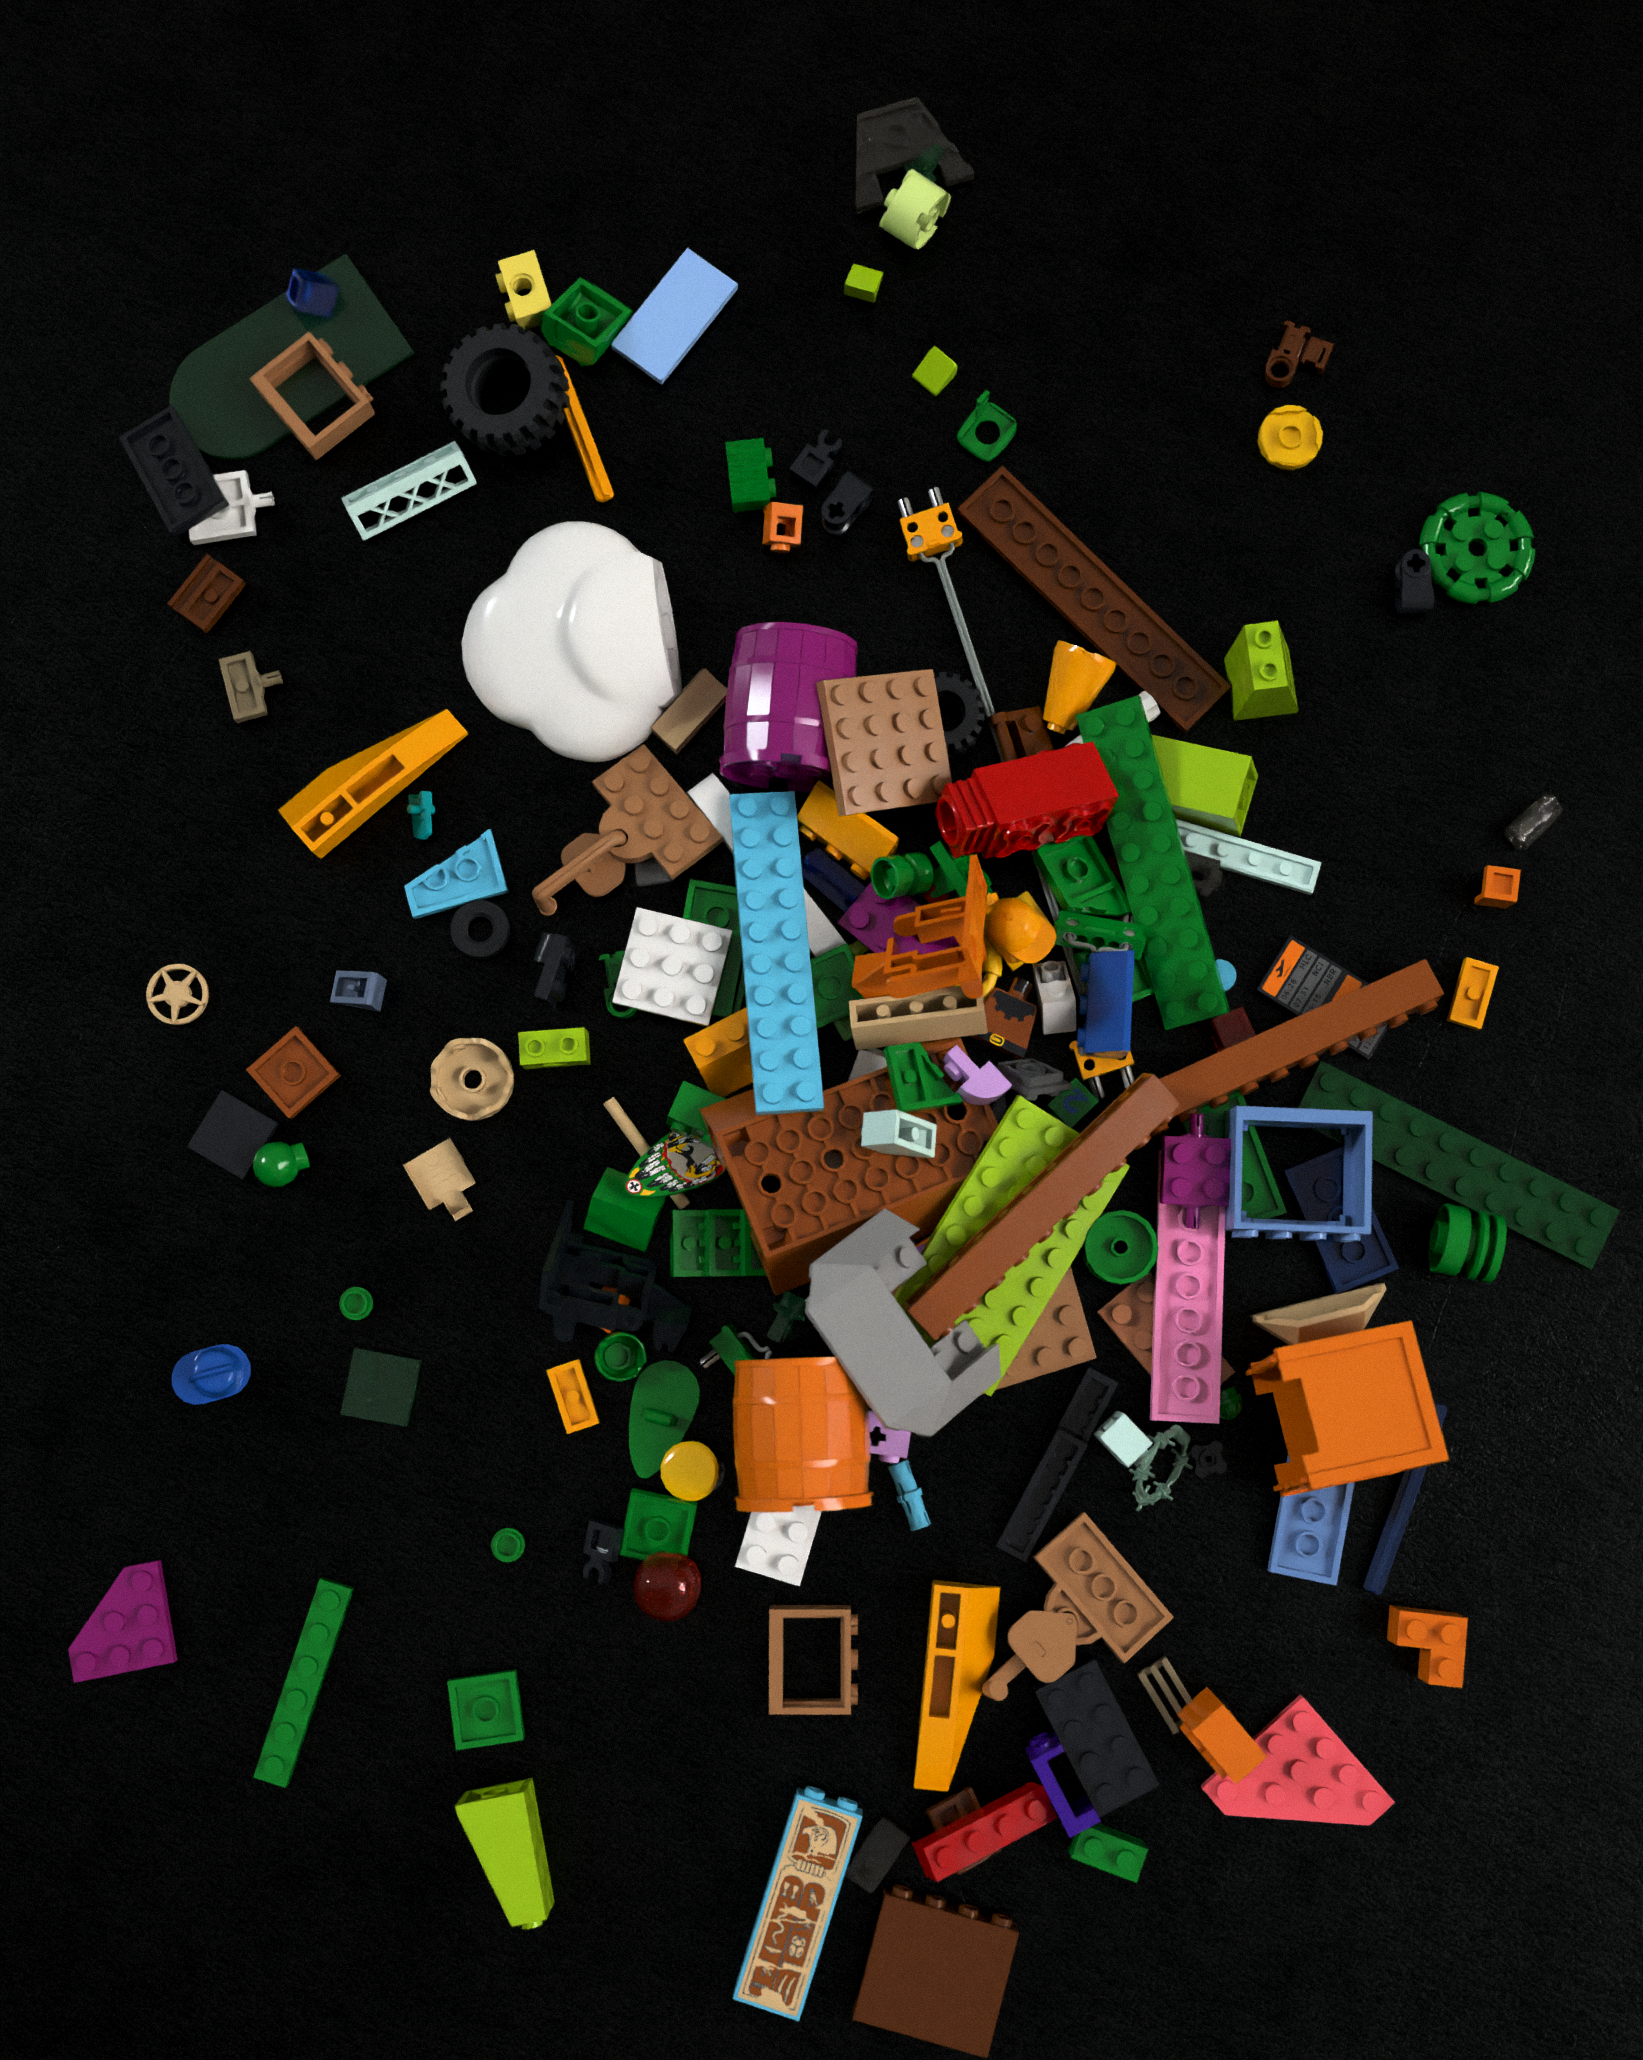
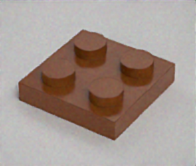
M297 1026L246 1069L289 1119H293L341 1076Z

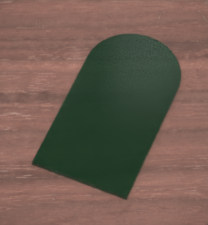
M346 254L203 344L181 363L171 384L169 402L170 406L173 404L178 410L201 452L220 459L247 458L268 449L292 433L257 392L249 378L309 331L316 340L322 338L334 352L331 357L337 364L342 361L354 376L350 380L356 387L360 384L363 386L367 385L414 354L399 332V328L395 326L366 284L364 277L360 275ZM315 357L275 388L304 424L348 397Z

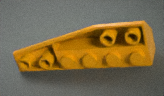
M445 709L327 768L278 811L307 847L317 857L322 859L465 738L468 732L448 709Z
M933 1580L914 1778V1788L944 1792L949 1790L982 1693V1684L987 1679L994 1658L1000 1587Z

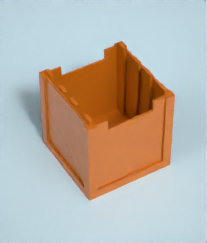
M1412 1321L1276 1348L1273 1350L1274 1354L1262 1361L1248 1364L1249 1370L1245 1371V1376H1251L1256 1395L1273 1392L1290 1460L1287 1463L1274 1465L1278 1485L1273 1486L1274 1492L1280 1491L1281 1497L1405 1472L1449 1460Z

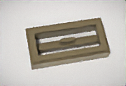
M1163 1656L1136 1674L1174 1735L1179 1732V1726L1184 1722L1180 1719L1174 1723L1146 1676L1151 1673L1154 1675L1177 1714L1182 1711V1708L1158 1670L1160 1667L1164 1666L1185 1703L1188 1705L1193 1700L1167 1657Z

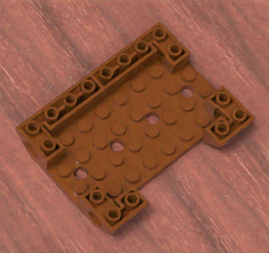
M955 1037L919 1042L929 1054L930 1061L936 1064L945 1076L942 1078L955 1094L963 1084L960 1080L954 1081L944 1069L945 1064L942 1060L956 1045L968 1056L961 1038ZM887 1067L823 1091V1111L756 1115L753 1089L702 1108L699 1111L724 1172L728 1171L752 1229L750 1236L774 1295L777 1296L811 1282V1279H809L810 1264L883 1209H887L920 1228V1230L909 1237L911 1241L933 1233L998 1126L990 1104L973 1105L962 1100L958 1104L964 1109L965 1113L964 1118L961 1120L951 1119L948 1116L947 1107L907 1113L937 1125L934 1158L884 1154L861 1146L864 1113L897 1110ZM831 1151L837 1152L842 1157V1165L836 1169L828 1167L824 1162V1155ZM766 1176L776 1177L780 1182V1189L775 1193L766 1192L761 1185L762 1179Z

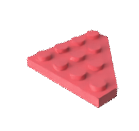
M1301 1695L1252 1738L1267 1756L1264 1761L1237 1784L1228 1775L1222 1779L1217 1772H1214L1200 1785L1225 1815L1370 1826L1395 1803Z

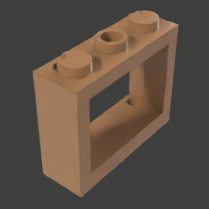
M309 331L249 379L257 392L312 457L318 460L372 417L375 412L370 404L373 398L362 384L356 387L350 380L354 376L342 361L337 364L331 357L334 352L322 338L316 340ZM314 357L355 404L316 436L313 435L275 390L277 386Z
M770 1605L769 1714L851 1715V1705H858V1684H851V1670H858V1649H851V1635H858V1614H851V1605ZM784 1618H841V1698H783Z

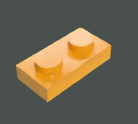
M1468 957L1463 960L1446 1021L1474 1030L1482 1028L1498 966Z
M580 1359L546 1370L567 1434L600 1423Z

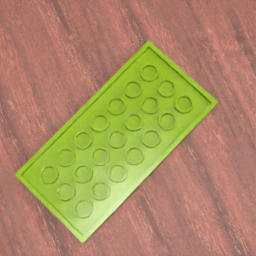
M1016 1095L920 1254L927 1264L902 1282L894 1295L900 1307L1070 1144L1079 1133L1025 1098ZM1125 1163L1118 1171L1114 1173L1109 1172L1101 1180L1103 1184L1097 1192L1091 1196H1084L1077 1203L1078 1209L1072 1216L1057 1222L1052 1227L1054 1232L1047 1240L1042 1243L1037 1242L1029 1249L1028 1252L1030 1254L1022 1264L1017 1267L1012 1266L1004 1274L1005 1279L997 1288L991 1291L988 1289L979 1298L981 1301L969 1314L963 1313L954 1322L958 1324L966 1320L985 1348L999 1343L1001 1378L985 1390V1394L991 1397L1084 1244L1088 1230L1104 1211L1130 1165ZM902 1308L928 1347L940 1338L938 1337L934 1340L929 1337Z

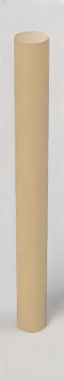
M612 1097L603 1105L642 1157L651 1147L617 1100ZM684 1193L670 1196L679 1210L684 1209L690 1204Z

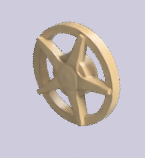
M171 964L159 969L152 976L147 986L146 999L151 1012L158 1019L172 1025H183L194 1021L203 1013L208 1003L209 989L205 978L196 969L185 964ZM172 970L191 972L182 982L173 981L167 974V972ZM163 976L167 986L162 994L153 997L154 987ZM195 977L198 978L202 987L201 1001L192 997V991L189 987ZM166 1001L167 1004L171 1005L172 1019L163 1016L157 1010L154 1002ZM189 1002L199 1005L190 1016L178 1019L180 1008L186 1006Z

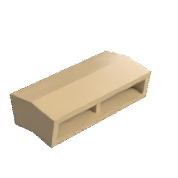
M705 668L697 673L680 692L679 697L669 707L665 708L664 713L651 726L652 733L675 754H678L726 702L727 688Z

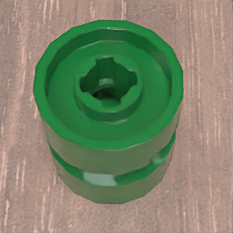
M921 852L905 853L901 856L879 857L872 865L871 883L876 894L882 899L925 894L933 883L934 876L931 862Z

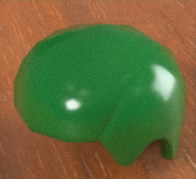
M622 1330L611 1332L600 1340L595 1350L594 1359L598 1371L606 1379L622 1382L632 1379L639 1374L647 1361L644 1344L637 1336Z

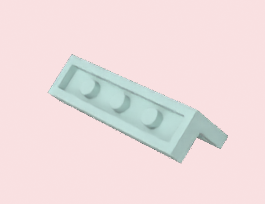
M454 441L342 497V501L364 541L477 484L460 448ZM460 464L467 478L456 484L445 481L448 470ZM426 481L437 484L434 495L428 498L416 495L420 484ZM398 495L409 499L406 509L399 513L388 510L391 499ZM368 510L380 513L377 524L364 529L358 515Z

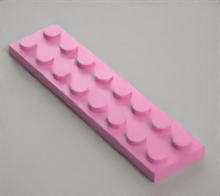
M1160 1150L1158 1158L1156 1236L1159 1249L1155 1263L1150 1420L1219 1424L1226 1206L1211 1205L1206 1208H1200V1229L1186 1228L1187 1208L1178 1204L1160 1203Z

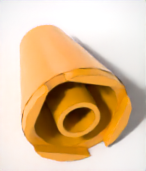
M1058 641L1054 648L1043 720L1048 722L1046 728L1065 735L1066 730L1073 731L1078 725L1076 715L1087 712L1114 673L1117 663L1097 653L1093 654L1085 651L1082 647Z

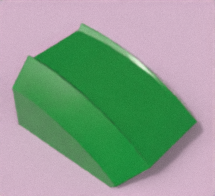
M580 277L544 312L541 332L550 346L556 347L577 361L580 366L593 365L620 333L633 311L596 285Z

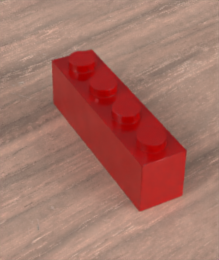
M1029 1782L912 1843L926 1877L938 1882L1058 1817L1044 1786Z

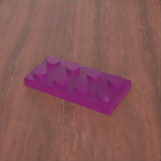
M872 883L866 887L837 922L839 926L873 953L886 952L888 938L893 937L900 954L918 950L921 955L960 946L954 936L921 944L918 935L903 937L896 934L893 930L894 919L899 915L915 912V907L921 905L910 896L882 899L874 891Z

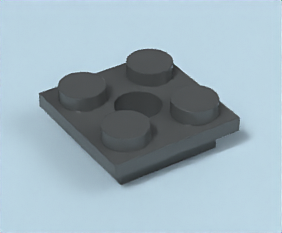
M1024 1058L998 1062L997 1069L1012 1084L1010 1089L1017 1091V1095L1026 1100H1036L1040 1094L1060 1096L1061 1091L1071 1089V1083L1063 1080L1064 1072L1036 1059Z

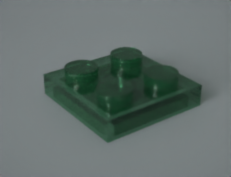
M354 1348L341 1415L407 1427L422 1360Z

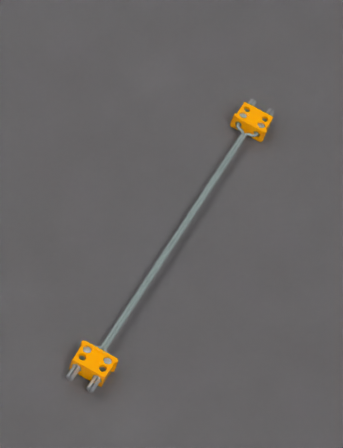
M935 487L934 491L939 506L932 489L928 491L933 505L931 509L913 514L909 499L904 498L909 514L907 516L902 499L898 501L903 517L900 519V524L908 546L907 555L910 561L921 559L923 562L936 563L976 687L981 694L980 699L984 702V711L988 720V717L995 714L945 563V558L953 553L954 547L960 546L963 543L962 532L957 530L949 503H943L939 488ZM941 519H947L945 522H940ZM911 529H916L915 532H909ZM948 550L947 552L943 553V555L940 558V561L935 557L926 558L928 556ZM990 727L1001 762H1005L995 729ZM1036 865L1055 923L1058 919L1060 908L1056 897ZM1062 946L1078 996L1085 995L1084 982H1080V973L1073 959L1074 950L1071 947ZM1077 1040L1069 1045V1049L1074 1051L1083 1081L1088 1080L1092 1094L1097 1100H1099L1092 1078L1095 1079L1101 1099L1105 1097L1099 1076L1120 1070L1125 1088L1127 1089L1130 1085L1124 1070L1126 1068L1130 1083L1132 1084L1135 1081L1130 1067L1134 1065L1131 1051L1126 1054L1124 1060L1082 1057V1048H1077ZM1091 1061L1094 1063L1095 1068L1093 1070H1086L1084 1063Z

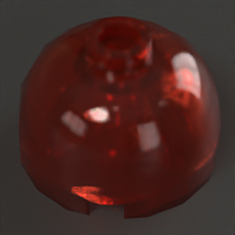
M658 1551L648 1556L640 1564L634 1580V1596L640 1610L650 1618L661 1622L676 1621L685 1617L697 1604L701 1592V1573L690 1558L679 1552L674 1554Z

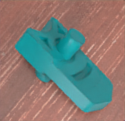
M421 791L419 795H408L409 805L407 806V812L412 814L413 835L420 840H426L432 834L431 814L435 813V807L432 805L431 791Z

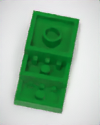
M744 1209L670 1210V1277L767 1276L750 1236L752 1229Z

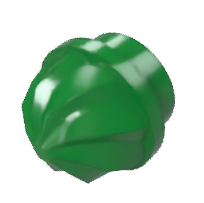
M1235 1386L1220 1390V1418L1232 1420L1239 1414L1242 1408V1395L1237 1394Z

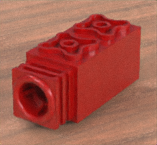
M1094 742L1072 743L1062 749H1047L1038 752L1036 755L976 768L971 775L972 778H967L965 781L959 780L956 783H946L937 802L934 814L941 835L948 844L954 858H959L962 855L967 856L974 852H981L983 859L995 856L1003 858L1019 850L1032 851L1043 844L1051 842L1060 844L1076 836H1092L1101 831L1119 794Z

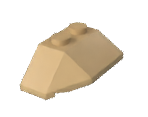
M1376 1283L1339 1294L1249 1315L1253 1324L1289 1345L1363 1331L1384 1295L1386 1286L1385 1283Z

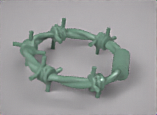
M1179 1425L1172 1426L1170 1430L1164 1433L1158 1432L1155 1438L1148 1435L1147 1438L1154 1441V1445L1144 1456L1141 1466H1138L1136 1471L1131 1468L1129 1470L1135 1474V1477L1132 1479L1137 1480L1136 1492L1134 1491L1132 1494L1136 1496V1501L1139 1503L1136 1509L1138 1512L1142 1506L1153 1505L1154 1502L1161 1498H1168L1172 1501L1173 1497L1169 1496L1171 1493L1170 1486L1178 1479L1183 1466L1189 1469L1193 1468V1466L1187 1464L1190 1452L1186 1453L1191 1437ZM1174 1438L1181 1445L1182 1451L1178 1452L1173 1448L1171 1449V1452L1176 1454L1175 1462L1172 1463L1174 1468L1166 1484L1153 1482L1158 1487L1155 1490L1156 1492L1149 1495L1147 1492L1150 1486L1147 1485L1144 1490L1142 1481L1147 1480L1148 1476L1155 1477L1150 1472V1469H1152L1150 1464L1158 1448L1165 1449L1168 1443L1175 1446V1443L1169 1440Z

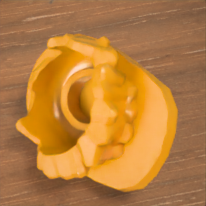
M989 892L987 894L984 932L988 940L996 948L997 954L1004 955L1011 964L1020 961L1036 963L1046 957L1053 948L1057 938L1055 929L1030 905L1020 899H999L996 892Z

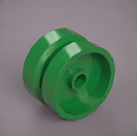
M1125 1210L1102 1213L1087 1232L1086 1240L1080 1249L1081 1261L1088 1272L1100 1281L1112 1284L1136 1282L1147 1275L1156 1263L1159 1249L1157 1236L1150 1223L1137 1213ZM1117 1241H1122L1120 1246L1125 1247L1123 1253H1117L1114 1250V1245Z

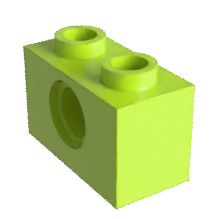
M584 1027L518 1032L520 1065L524 1069L590 1064L589 1033Z

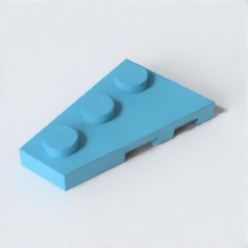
M491 829L481 834L480 838L468 846L465 845L457 850L456 854L441 864H436L404 886L414 919L463 906L471 901L484 900L509 893Z

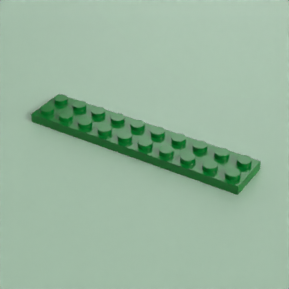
M1137 695L1076 715L1083 743L1094 742L1119 794L1112 811L1106 819V824L1135 924L1144 925L1143 936L1146 937L1143 954L1165 1030L1230 1013L1141 696Z

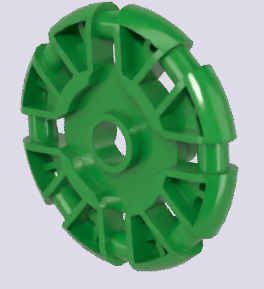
M1478 492L1474 496H1468L1467 493L1458 494L1437 506V512L1433 516H1428L1424 523L1419 547L1430 557L1432 584L1434 586L1438 584L1447 592L1445 595L1451 599L1474 605L1477 604V601H1486L1487 604L1497 602L1518 590L1517 585L1520 581H1525L1530 574L1535 559V549L1531 545V540L1534 539L1533 531L1520 510L1518 512L1514 511L1507 505L1509 501L1485 492ZM1477 508V516L1468 517V509ZM1497 515L1508 522L1505 527H1503L1500 521L1495 520ZM1446 520L1453 525L1450 532L1444 528L1443 523ZM1477 542L1482 545L1484 549L1483 556L1477 557L1472 555L1468 549L1469 543ZM1509 543H1518V551H1510ZM1437 547H1443V556L1436 554ZM1451 568L1461 576L1456 582L1446 575ZM1502 568H1505L1510 573V575L1508 577H1504L1499 573V571ZM1484 581V588H1477L1475 582Z

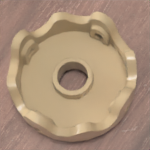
M482 1038L454 1039L445 1045V1048L431 1065L430 1092L432 1097L447 1113L459 1119L474 1121L491 1117L506 1105L512 1094L514 1071L511 1062L499 1047ZM470 1071H478L482 1076L481 1084L475 1089L467 1088L464 1082L466 1074Z

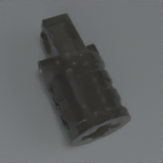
M1546 794L1527 807L1517 819L1513 820L1504 829V834L1513 846L1520 850H1526L1536 838H1539L1550 827L1563 809L1555 796Z

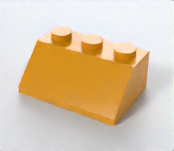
M818 780L797 815L798 827H800L798 832L810 842L816 839L826 846L824 851L833 859L840 861L842 858L852 865L850 870L861 879L866 880L867 877L871 879V869L874 861L879 857L894 855L897 852L899 837L865 813L839 816L835 791Z
M747 1008L684 1039L711 1093L724 1098L753 1083Z

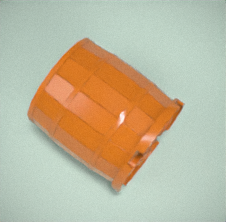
M806 1357L736 1360L733 1434L734 1462L739 1487V1496L735 1497L737 1510L745 1512H793V1506L814 1505V1511H828L872 1505L871 1496H873V1492L868 1491L869 1462L871 1457L868 1403L837 1358Z

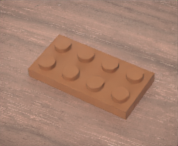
M1149 1271L1141 1279L1129 1283L1102 1306L1097 1313L1151 1376L1155 1277ZM1221 1355L1222 1384L1235 1371Z

